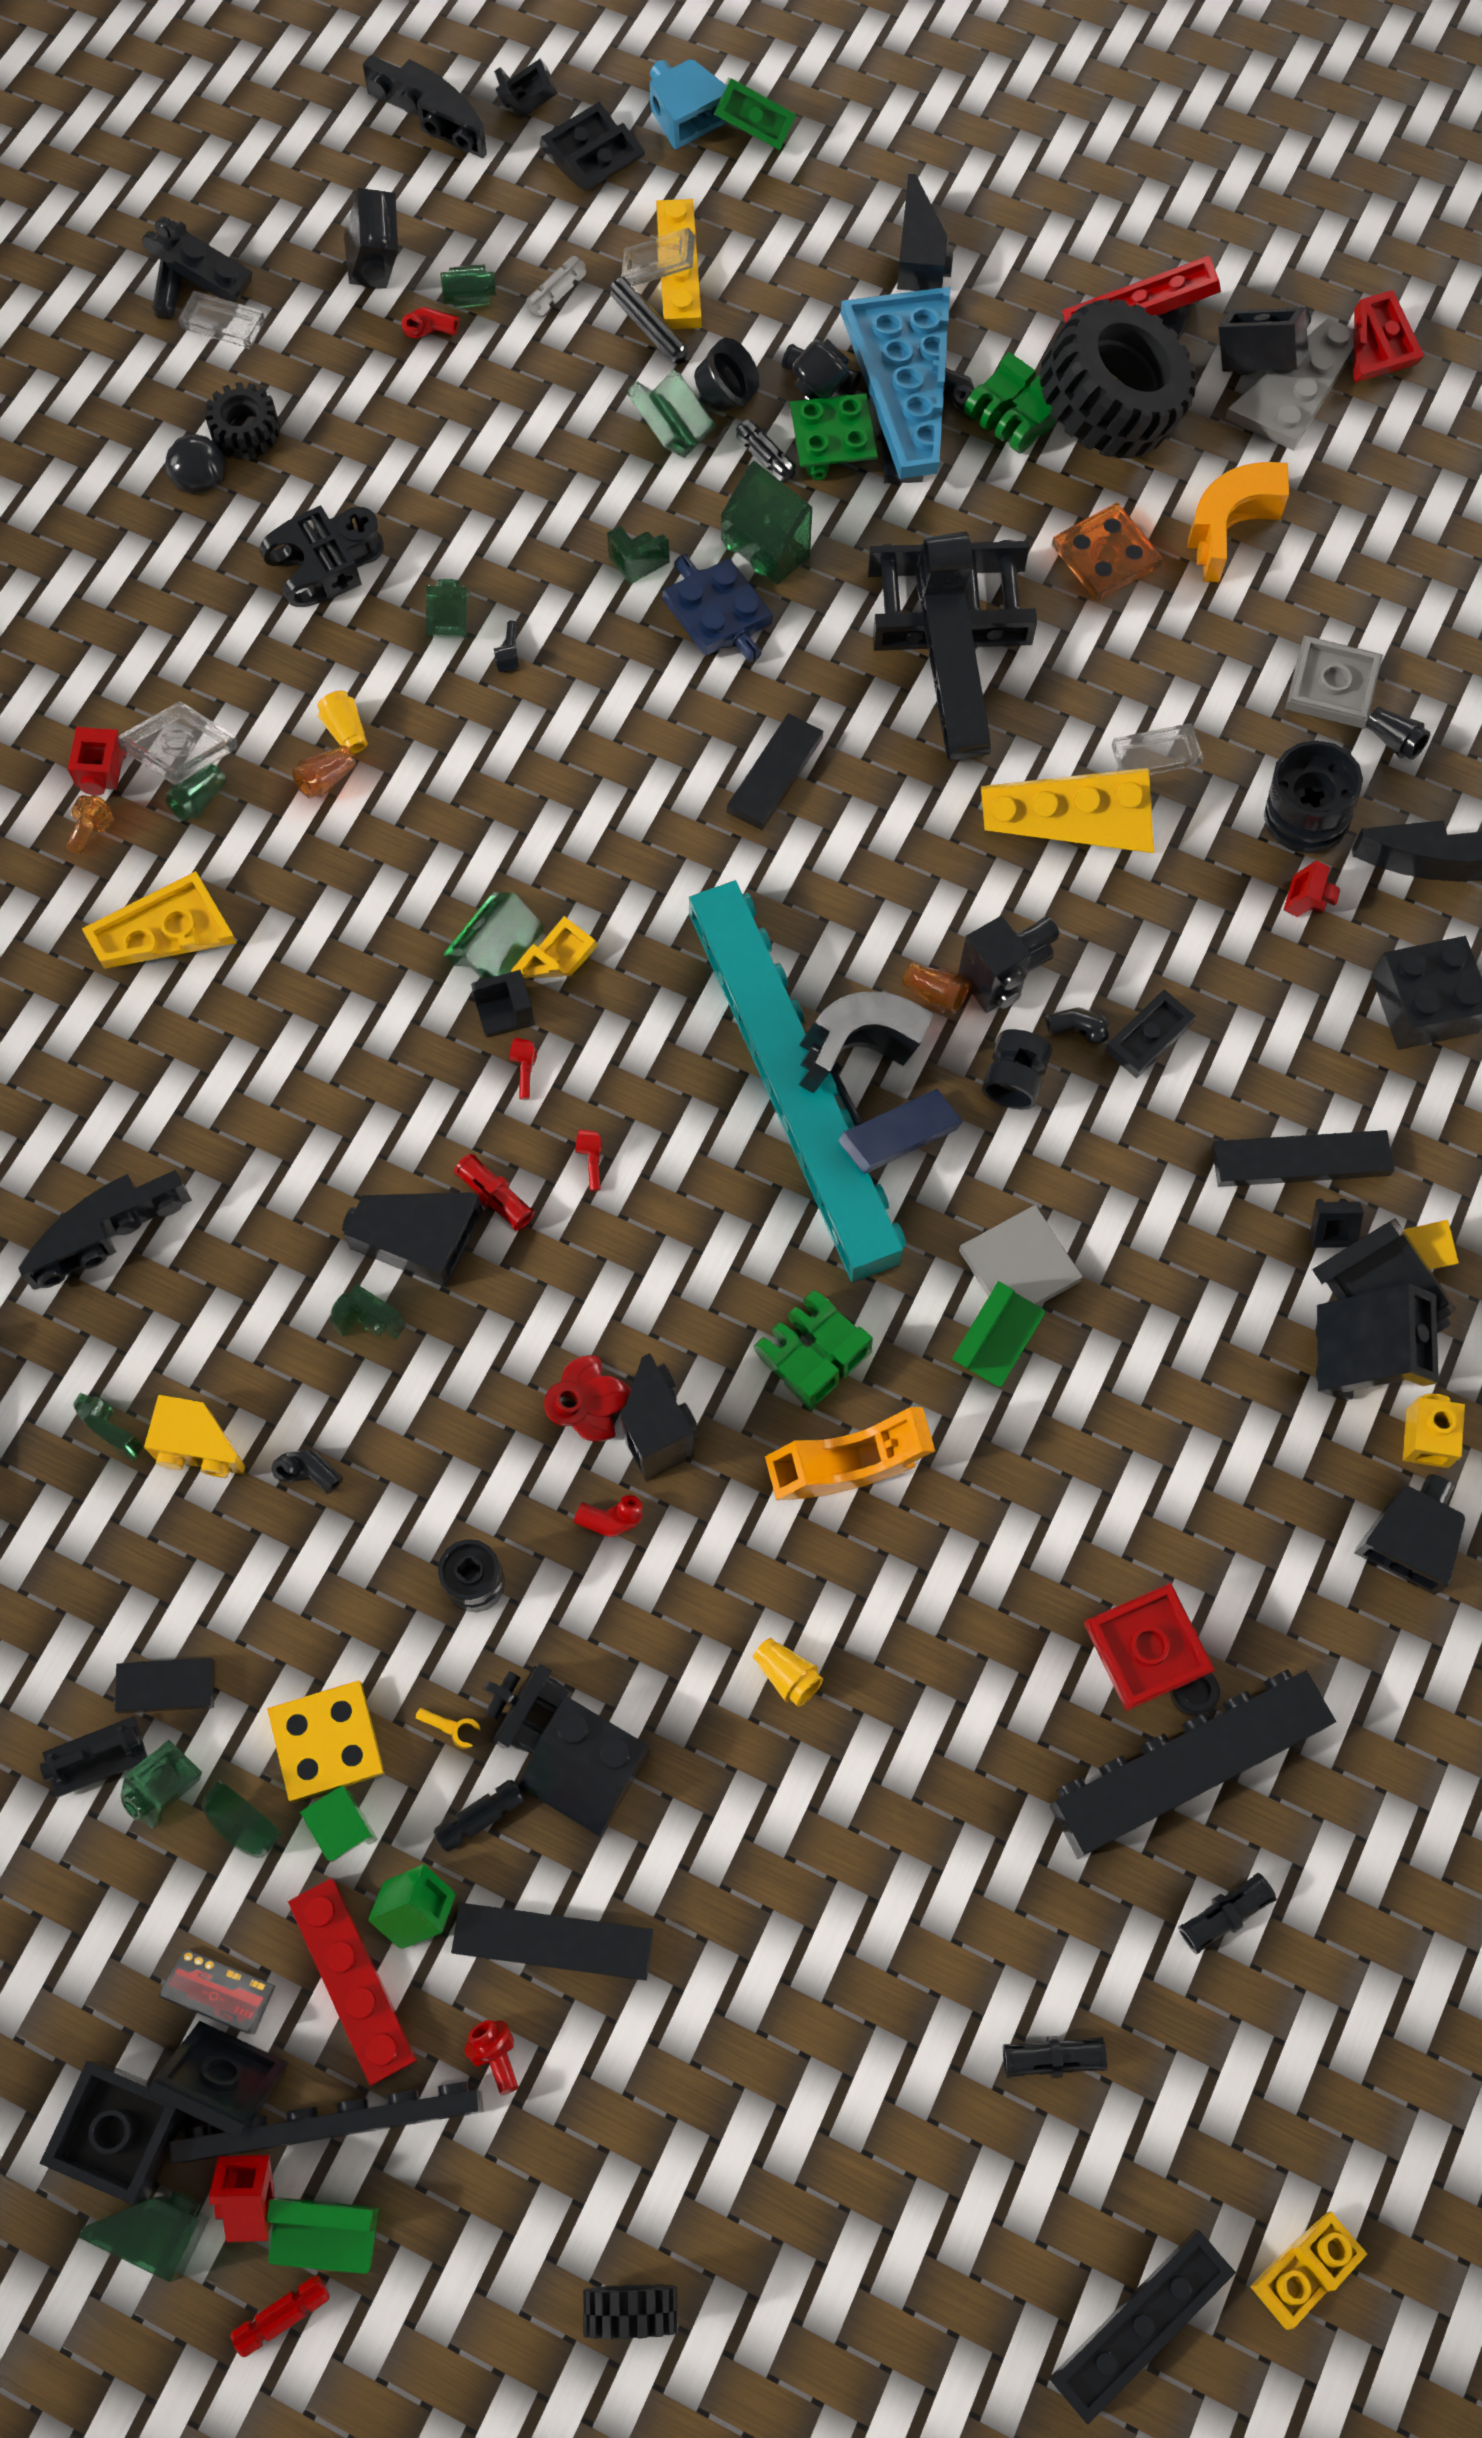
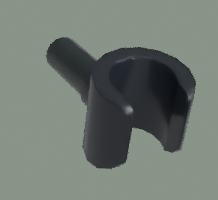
M513 620L507 622L505 646L493 648L498 672L519 668L515 642L517 623Z

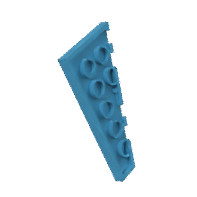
M951 287L844 300L841 303L840 313L900 479L938 473Z

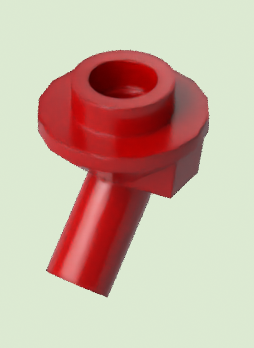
M486 2020L479 2023L468 2035V2042L464 2049L466 2057L476 2067L489 2062L500 2095L512 2093L519 2088L507 2054L508 2051L514 2048V2038L508 2024L502 2020Z

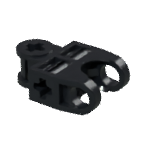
M320 505L286 521L270 532L261 542L259 551L267 565L280 566L285 564V566H301L298 570L294 571L295 575L284 584L283 594L292 606L307 607L328 601L362 585L357 568L377 560L383 553L384 543L381 535L377 532L378 521L376 515L370 509L353 507L329 519ZM353 518L355 519L357 529H354L352 522ZM309 520H311V522H312L313 525H314V526H313V527H314L313 530H312L311 526H310L309 523H308ZM365 542H368V546L370 549L369 553H367ZM285 544L277 551L271 553L275 547ZM337 576L341 578L343 584L340 585ZM307 588L305 591L295 594L297 591Z

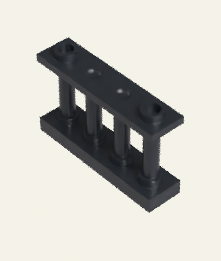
M1003 540L1000 542L971 543L973 567L965 586V594L974 647L1033 645L1037 626L1036 608H1020L1017 572H1025L1030 548L1029 541ZM922 544L870 546L868 577H882L885 614H875L873 628L874 651L928 649L922 612H901L898 576L916 575V564ZM977 573H1001L1004 609H980Z

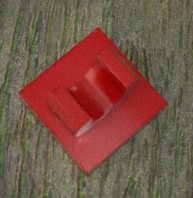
M1316 860L1294 874L1283 910L1299 917L1310 909L1319 913L1325 912L1327 902L1333 906L1336 905L1340 888L1334 884L1327 883L1331 867Z

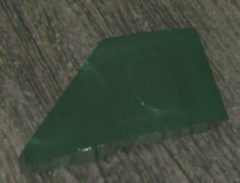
M79 1393L73 1406L81 1420L109 1447L135 1462L144 1446L133 1434L108 1422L114 1410L106 1401L99 1397L92 1399L83 1393Z

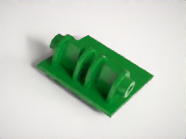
M866 393L829 397L827 399L790 401L800 467H806L807 474L813 480H823L827 476L830 464L878 459Z

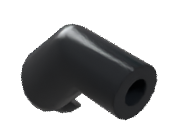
M945 368L944 389L949 391L955 408L964 411L965 403L975 389L973 382L969 376Z

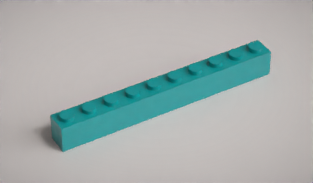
M734 880L689 896V917L851 1283L900 1265L903 1248L907 1244L900 1225L897 1222L892 1224L887 1215L886 1209H889V1203L886 1193L880 1184L874 1186L869 1173L864 1174L838 1141L843 1132L853 1128L854 1125L847 1109L840 1110L835 1100L838 1091L831 1073L827 1075L814 1094L799 1086L806 1071L800 1064L808 1051L799 1046L806 1035L801 1025L805 1022L803 1011L798 1000H790L785 989L788 987L786 973L780 963H773L769 952H772L771 941L765 928L758 929L753 917H756V909L748 892L742 894L737 881Z

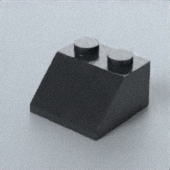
M565 1696L541 1735L518 1787L601 1837L650 1754L649 1745Z

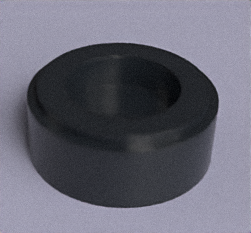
M1211 1673L1171 1691L1170 1697L1174 1706L1181 1713L1196 1717L1204 1712L1208 1713L1216 1706L1220 1697V1687L1217 1679Z

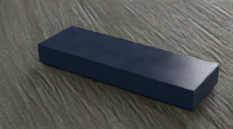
M935 1089L844 1131L838 1141L860 1170L866 1174L956 1131L963 1120L939 1090Z

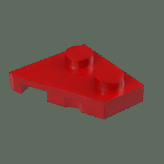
M1390 290L1361 299L1354 308L1353 379L1355 383L1417 365L1424 357V354L1394 291Z

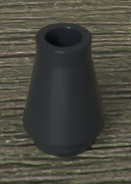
M1381 706L1377 707L1370 714L1366 722V728L1374 732L1400 759L1404 757L1410 760L1415 759L1425 748L1430 738V731L1424 728L1425 724L1423 722L1387 711Z

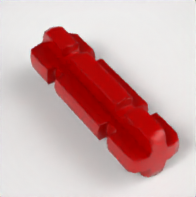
M319 2275L311 2277L298 2286L296 2293L290 2291L255 2315L254 2322L249 2320L233 2330L230 2336L238 2354L241 2357L249 2356L263 2346L264 2340L267 2342L271 2341L306 2317L307 2310L312 2312L326 2303L330 2295L324 2281Z

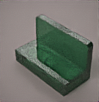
M672 370L654 390L636 381L626 391L662 445L683 458L715 428L714 420L682 375L676 370Z
M493 892L443 955L454 966L471 967L482 980L511 972L517 962L545 930V926L515 893Z

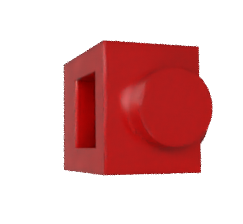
M76 727L67 770L75 786L79 787L84 793L99 796L104 794L105 789L117 790L123 758L126 759L127 750L118 730Z
M270 2155L218 2156L209 2194L210 2205H214L215 2219L223 2220L226 2242L268 2241L271 2222H266L270 2199L275 2198Z

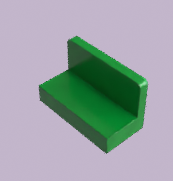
M728 77L725 83V90L714 115L780 150L796 114Z
M998 1281L952 1357V1360L995 1386H1003L1045 1315L1044 1309Z
M282 2197L270 2199L266 2222L273 2223L268 2262L271 2265L367 2274L372 2267L380 2207Z

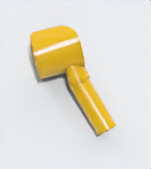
M419 1708L416 1714V1719L452 1735L454 1744L462 1749L472 1748L473 1745L462 1742L459 1739L458 1729L461 1726L468 1725L475 1730H481L479 1724L469 1718L456 1722L423 1708Z

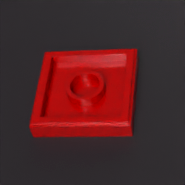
M1172 1583L1094 1616L1083 1623L1126 1712L1215 1671Z

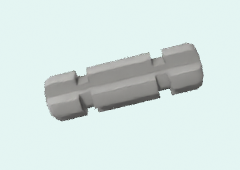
M571 256L562 265L564 269L562 267L558 268L539 286L541 291L536 289L527 298L528 310L537 317H542L551 308L549 304H556L574 286L572 282L578 283L586 275V265L583 260L576 256Z

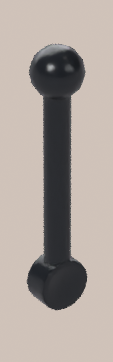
M835 1061L830 1073L835 1081L837 1091L854 1125H860L864 1122H862L839 1076L841 1066Z

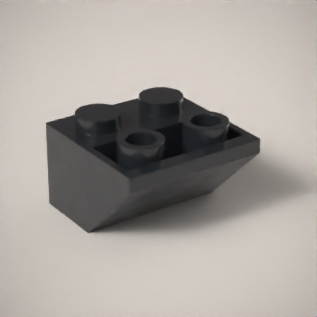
M650 1353L641 1358L621 1417L625 1443L645 1481L695 1457L694 1441L698 1440L695 1432L697 1423L685 1402L680 1405L677 1404V1398L673 1390L676 1388V1385L667 1366L664 1363L657 1366Z

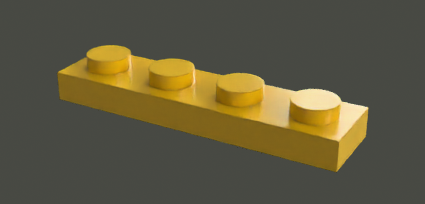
M693 199L656 200L663 320L672 329L702 328Z

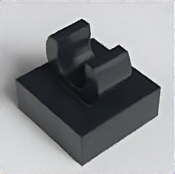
M1317 1199L1309 1235L1312 1247H1349L1357 1242L1364 1215L1361 1203L1348 1202L1346 1199H1340L1339 1202H1324L1323 1199Z

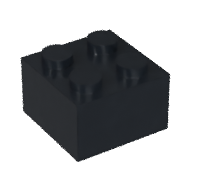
M1466 936L1384 952L1371 977L1397 1050L1480 1032L1482 1029V977Z
M86 2061L39 2164L132 2205L147 2202L170 2152V2141L175 2140L186 2113L149 2096L151 2082L103 2061Z

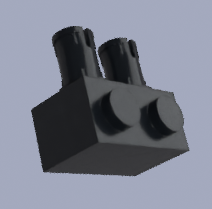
M1306 307L1230 310L1218 327L1222 371H1236L1239 375H1249L1257 371L1273 370L1276 374H1287L1298 370L1309 353L1307 328L1312 319L1310 311Z
M1001 915L966 935L958 976L986 1013L998 1006L1004 1009L1015 1003L1022 994L1027 973L1053 959L1054 951L1050 943L1059 939L1057 925L1049 916H1045L1016 933Z

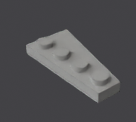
M1327 318L1308 335L1309 353L1298 370L1287 374H1276L1273 370H1270L1227 409L1225 420L1294 451L1354 352V329Z

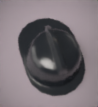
M725 337L719 340L711 348L707 357L696 368L694 373L695 383L700 393L695 401L696 404L707 403L719 412H724L735 406H745L759 387V374L754 360L744 346L733 338Z

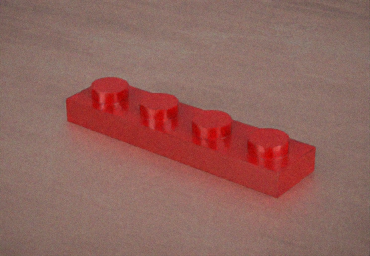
M1209 255L1062 310L1066 324L1072 314H1075L1085 304L1109 299L1111 303L1113 300L1118 299L1127 301L1129 306L1135 304L1146 308V313L1151 316L1154 314L1158 316L1220 293L1221 287Z
M330 1878L287 1901L369 2085L373 2086L417 2062L415 2053L336 1880Z

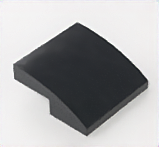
M600 102L541 136L540 146L555 165L584 191L595 187L642 158L645 154V151L625 124L621 123L617 126Z

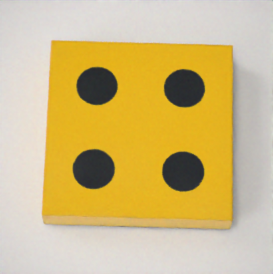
M360 1680L267 1708L290 1803L333 1791L341 1785L347 1787L385 1775L363 1684Z

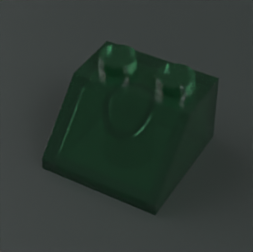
M753 461L747 467L721 513V540L731 552L739 553L749 561L759 575L767 576L778 585L810 557L813 507L756 461Z

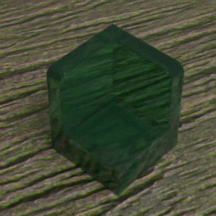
M621 526L607 532L609 558L630 585L670 563L669 540L665 534L654 538L650 532H644L631 539Z

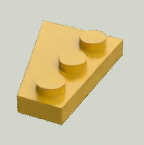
M196 871L82 928L104 969L237 943Z

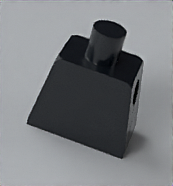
M1428 1474L1420 1491L1410 1486L1402 1487L1388 1502L1356 1547L1354 1554L1434 1595L1442 1591L1451 1581L1465 1523L1463 1513L1446 1505L1454 1485L1441 1476Z

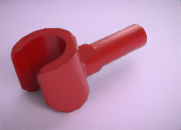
M515 1037L510 1048L509 1060L521 1063L519 1099L529 1100L532 1066L535 1065L538 1053L532 1041Z
M580 1129L577 1134L575 1152L589 1155L587 1163L590 1192L601 1191L599 1157L602 1152V1141L596 1131Z

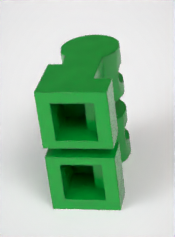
M1008 352L999 362V368L984 384H980L972 391L965 403L964 414L972 420H976L982 415L980 426L987 431L997 426L995 437L1002 442L1011 437L1010 448L1021 454L1033 444L1039 435L1042 437L1058 422L1051 415V406L1045 404L1042 394L1044 387H1041L1040 374L1035 378L1036 370Z
M812 1290L803 1299L805 1306L814 1317H809L797 1307H794L787 1314L797 1332L813 1343L807 1348L801 1342L798 1334L781 1322H778L772 1328V1333L783 1347H777L765 1337H762L753 1346L763 1363L784 1381V1385L809 1411L839 1384V1376L845 1379L872 1353L873 1342L871 1335L860 1326L858 1328L837 1311L826 1297L815 1290Z

